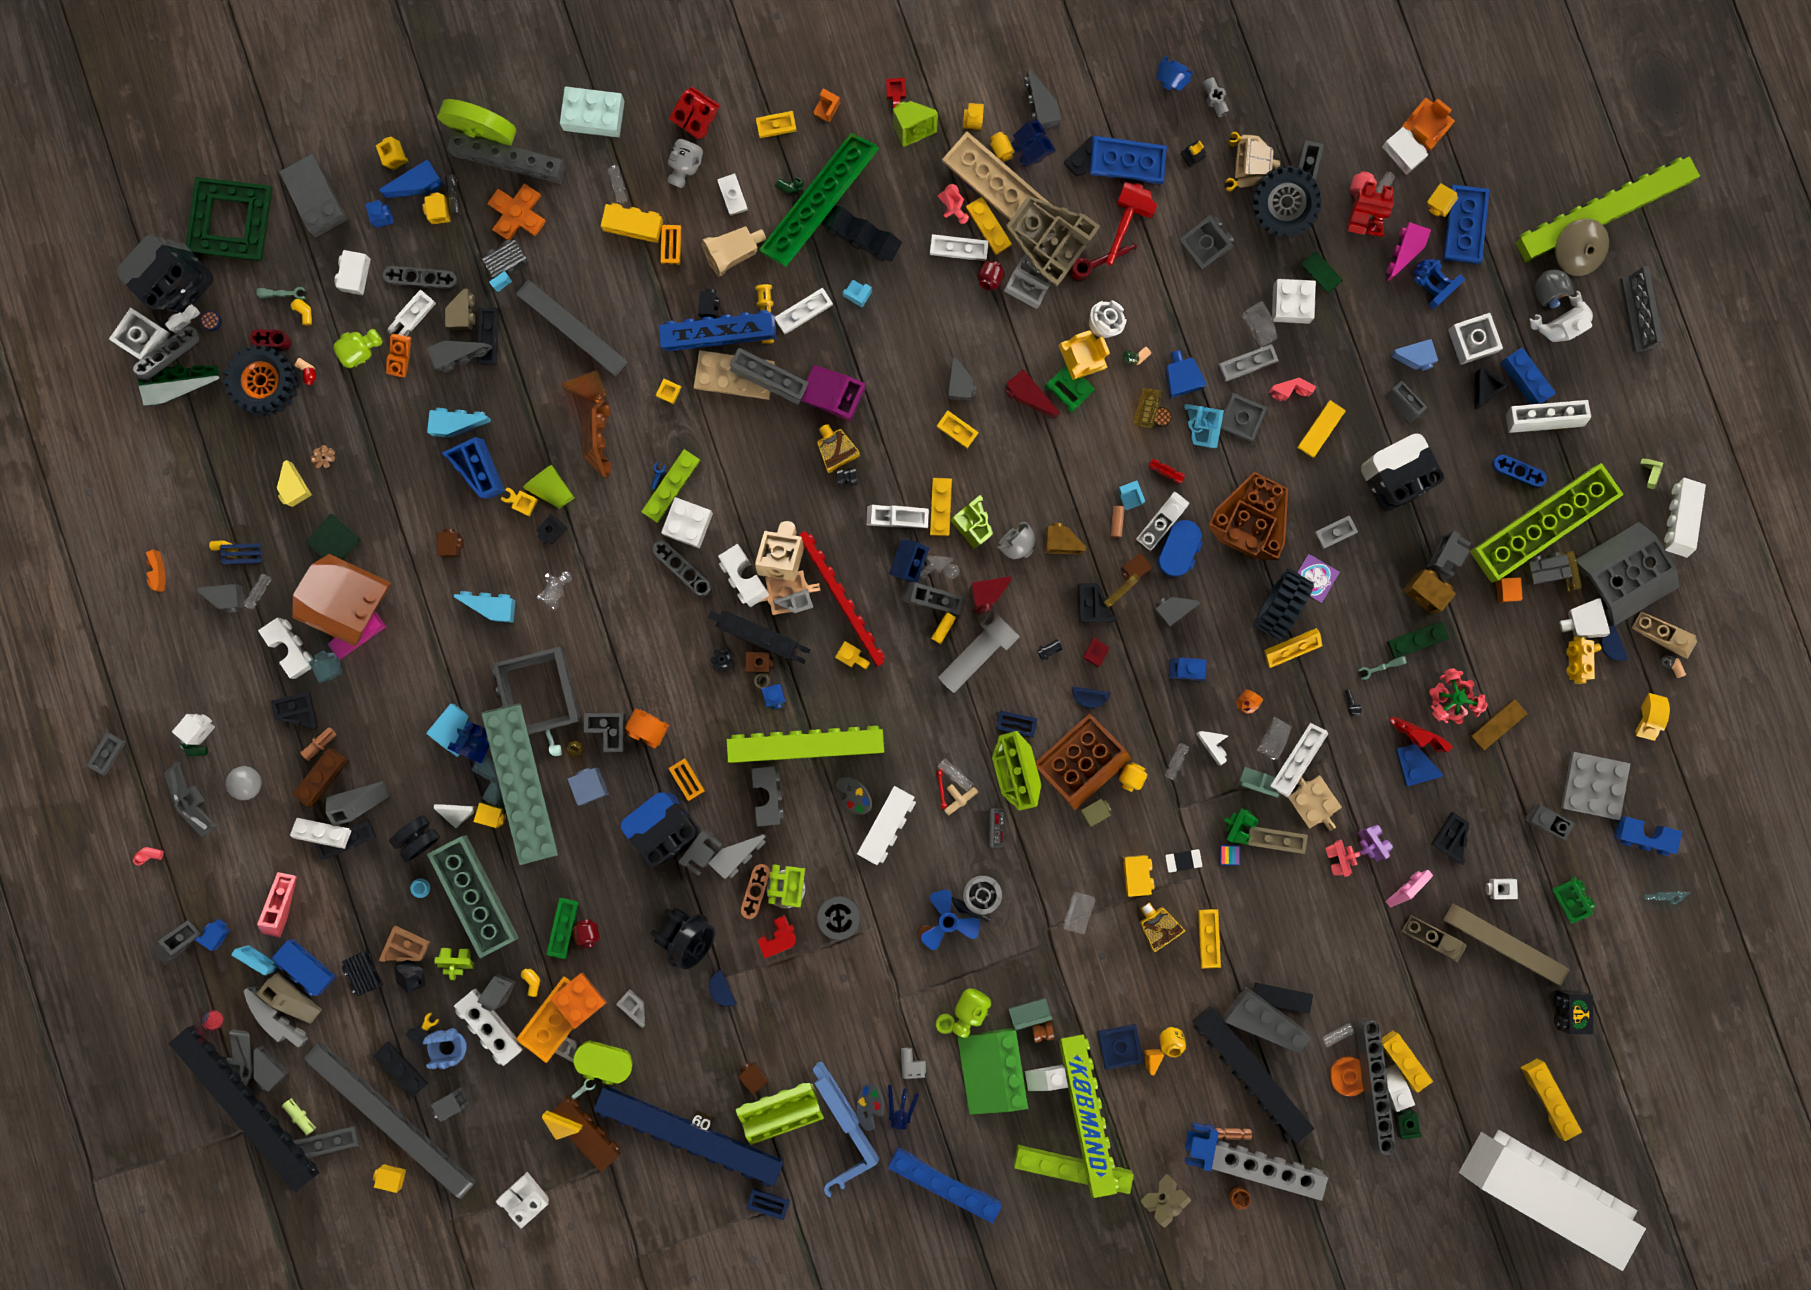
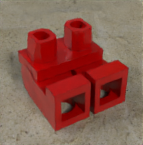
M690 87L680 97L669 120L681 128H685L684 130L697 139H701L706 136L707 129L721 105L696 88Z
M785 915L774 919L777 929L774 931L775 937L768 939L764 935L757 940L764 958L793 947L796 942L793 923L788 924Z

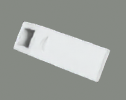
M1174 491L1136 540L1151 551L1187 508L1189 502Z

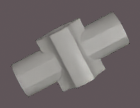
M1214 77L1205 80L1203 86L1208 94L1206 99L1208 107H1213L1218 117L1228 114L1229 109L1224 101L1226 95L1224 88L1217 86Z

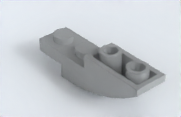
M251 986L243 991L254 1017L277 1042L286 1038L298 1048L305 1045L309 1039L305 1036L306 1033L302 1029L294 1028L290 1025V1021L286 1017L278 1016L281 1011L271 1007L256 995L260 988Z

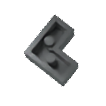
M584 713V733H603V752H626L625 713Z

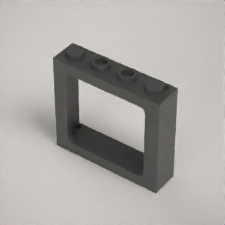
M563 647L493 663L492 676L498 683V687H496L497 696L502 700L503 706L501 707L514 705L507 677L509 671L556 660L569 715L527 725L528 735L582 722Z

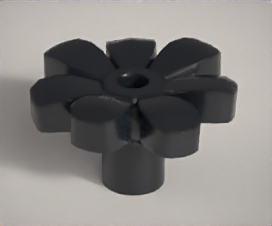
M723 648L722 652L718 649L714 651L716 657H711V663H716L714 665L715 670L718 671L722 668L723 672H728V666L734 667L735 662L731 659H734L735 655L733 652L728 654V648Z

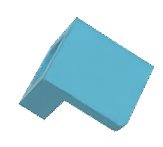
M852 280L848 288L843 290V297L863 308L872 293V287L867 284L863 286Z
M1138 481L1123 485L1117 489L1125 510L1145 503Z

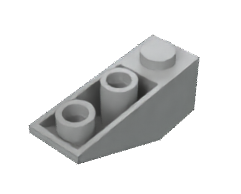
M763 834L723 848L708 864L724 879L728 876L732 879L739 871L737 867L742 862L746 864L752 857L750 853L755 848L759 850L766 841L763 839L766 835Z

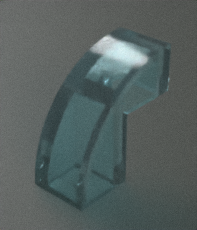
M481 753L472 771L491 781L482 799L494 806H499L503 797L494 761L487 754Z

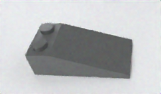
M313 154L279 171L304 224L315 238L349 220Z

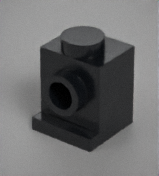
M705 289V291H700L698 308L700 318H719L716 310H719L720 298H717L716 290Z
M550 513L549 517L536 529L539 533L537 537L543 543L549 542L553 545L568 528ZM549 526L552 527L551 533L546 532V529Z

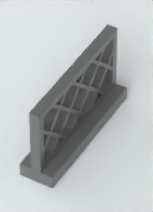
M1645 266L1629 277H1622L1620 279L1634 353L1653 350L1655 345L1663 341L1649 266Z

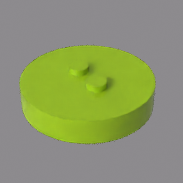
M443 100L437 116L440 122L455 132L512 146L517 131L512 123L496 113L460 100Z

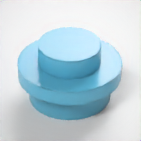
M423 878L414 880L410 887L411 893L417 898L427 896L430 892L429 882Z

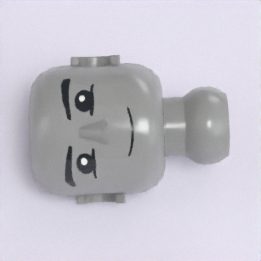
M678 139L674 143L668 159V165L673 169L672 174L668 176V183L679 188L684 187L686 175H694L701 164L703 150L700 146L684 139Z

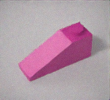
M375 611L356 647L338 638H334L328 645L338 660H340L387 626Z

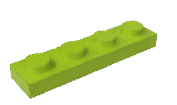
M684 449L641 512L658 523L701 460Z

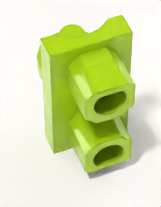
M441 948L439 957H435V964L438 965V968H444L443 974H449L450 980H455L456 975H463V969H473L474 963L471 960V951L469 949H459L458 958H452V949Z

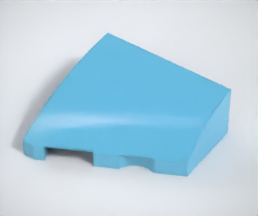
M450 704L426 734L458 757L461 752L460 747L462 739H464V730L469 716L455 704Z

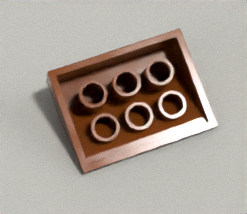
M1089 713L1036 761L1037 770L1061 797L1076 810L1132 758L1127 750Z

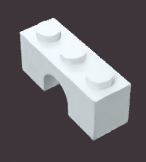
M738 544L718 556L721 560L719 563L724 573H729L730 578L728 580L733 588H738L740 593L737 595L743 604L747 603L752 607L770 596L757 575L750 579L742 578L743 570L750 566L751 563Z
M276 618L258 631L269 647L275 648L281 643L287 645L288 655L279 663L289 678L296 679L314 667L312 663L313 657L308 651H304L301 646L303 645L301 639L297 635L294 636L291 631V624L286 619Z

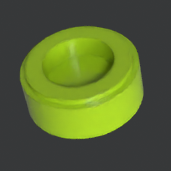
M941 1014L936 1020L937 1030L943 1034L952 1032V1027L955 1024L954 1018L949 1014Z

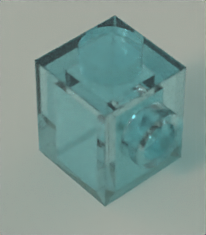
M323 651L314 655L315 659L309 661L318 682H328L343 674L339 658L334 653Z

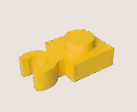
M506 488L505 490L510 492L511 496L508 499L501 497V500L505 503L513 502L511 508L530 517L538 499L522 491H519L518 495H516L512 489Z

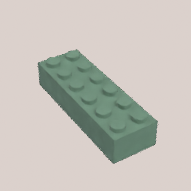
M467 835L461 836L427 854L479 958L519 939Z

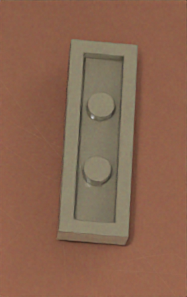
M1249 827L1248 834L1251 837L1247 845L1305 854L1308 835Z

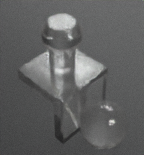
M929 555L926 557L929 564L921 570L919 577L925 580L927 575L934 569L939 574L946 568V575L949 578H956L960 570L957 565L951 564L954 560L952 557Z
M567 571L563 572L559 578L550 574L545 575L547 585L545 591L538 595V599L544 601L546 608L550 611L558 609L560 604L558 599L565 595L561 585L572 581V575Z

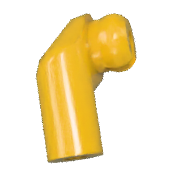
M294 300L291 303V308L302 314V325H312L311 307L303 300Z
M211 541L209 548L211 550H220V545L231 543L227 541ZM224 549L227 552L239 551L238 549Z
M532 969L522 970L521 977L529 984L527 995L537 997L540 978Z

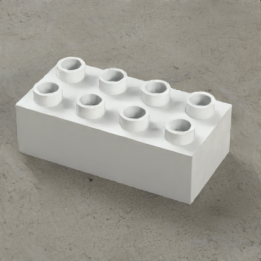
M1499 1129L1494 1138L1483 1132L1480 1133L1459 1171L1461 1175L1482 1190L1622 1271L1646 1230L1645 1227L1633 1221L1638 1210Z

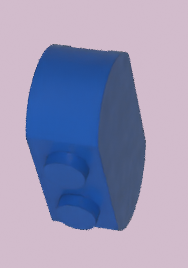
M1181 520L1171 526L1157 560V566L1164 575L1174 578L1182 576L1188 569L1192 570L1196 561L1193 559L1195 552L1199 553L1203 544L1200 541L1202 537L1201 530L1194 522Z

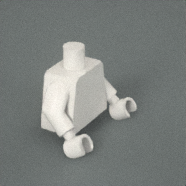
M1576 291L1577 297L1569 295L1571 305L1576 307L1544 325L1542 324V317L1535 315V320L1530 318V326L1533 330L1539 329V332L1552 342L1567 341L1592 327L1593 313L1588 305L1582 302L1581 293Z

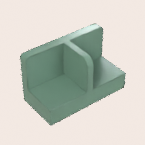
M1243 767L1238 782L1239 786L1271 797L1278 798L1279 796L1277 791L1271 789V784L1276 777Z

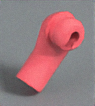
M144 847L134 855L133 863L139 866L150 858L161 860L164 852Z

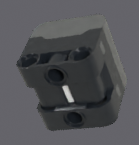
M152 235L144 237L117 269L118 277L144 306L157 310L165 308L169 312L183 313L188 306L193 305L213 282V274L184 243Z

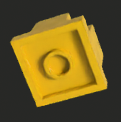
M1091 330L1077 334L1070 340L1061 342L1058 345L1072 380L1107 368L1104 358L1110 352L1104 337H1099L1096 340Z

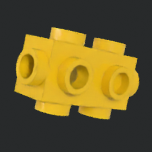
M1573 637L1574 641L1569 642V647L1566 650V654L1569 657V666L1566 672L1569 680H1574L1576 684H1585L1586 680L1595 679L1594 653L1601 650V645L1598 643L1594 644L1592 640H1586V637Z

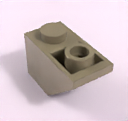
M463 289L445 308V327L449 331H471L472 325H475V315L472 313L475 297L468 289Z

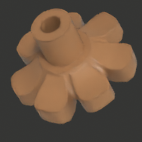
M322 445L320 448L314 449V455L310 457L315 467L320 468L323 465L324 468H328L330 466L328 461L333 462L335 460V452L332 448L328 449L326 445Z

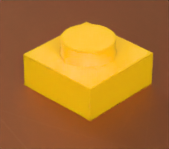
M663 379L656 397L674 405L682 387Z

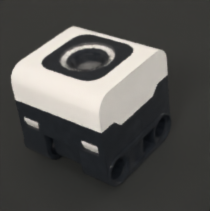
M1412 434L1377 452L1361 466V472L1379 507L1384 511H1391L1413 501L1418 496L1439 485L1444 479L1440 466L1425 438L1420 434Z

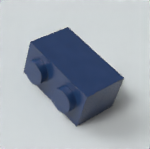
M901 538L889 575L903 581L917 583L929 547Z

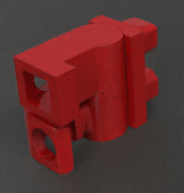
M1366 181L1363 188L1358 191L1347 221V230L1363 235L1366 232V234L1384 237L1383 220L1390 217L1394 205L1393 187L1385 185L1381 193L1375 192L1376 184Z

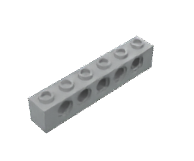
M1218 1140L1216 1144L1212 1169L1321 1201L1328 1181V1177L1323 1174V1170L1312 1167L1309 1170L1305 1169L1303 1164L1293 1162V1165L1285 1163L1286 1160L1279 1157H1274V1159L1267 1158V1154L1259 1151L1253 1154L1248 1152V1149L1245 1147H1229V1143ZM1228 1154H1234L1232 1162H1225V1157ZM1246 1160H1253V1164L1251 1167H1244V1162ZM1271 1165V1171L1263 1173L1264 1166ZM1289 1170L1290 1176L1287 1179H1282V1173ZM1303 1176H1309V1181L1306 1184H1301L1300 1182Z

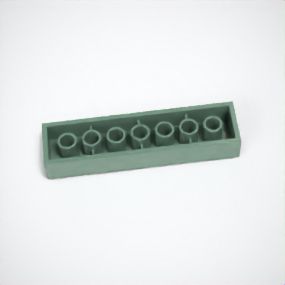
M518 703L482 712L519 865L557 856L558 853L521 704Z

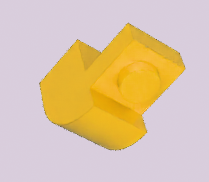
M1648 693L1641 706L1643 718L1635 733L1638 737L1655 741L1660 730H1665L1670 706L1667 697Z

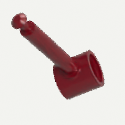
M1133 243L1129 247L1124 246L1120 248L1116 258L1129 253V250H1136L1137 245ZM1109 253L1092 261L1086 258L1077 259L1070 268V276L1075 281H1084L1093 268L1105 264ZM1077 266L1083 267L1085 273H1080L1077 270Z

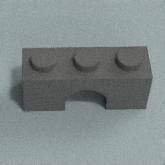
M776 766L753 768V788H765L770 796L765 806L755 807L757 827L781 824V820H784L783 808L780 809L779 801H782V790L778 789L777 782L781 781L780 770H776Z

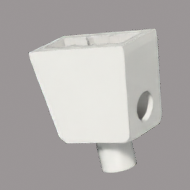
M1601 598L1571 609L1568 612L1569 619L1559 621L1561 631L1572 630L1574 637L1594 638L1606 637L1610 634Z

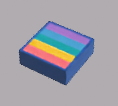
M1220 845V865H1240V846Z

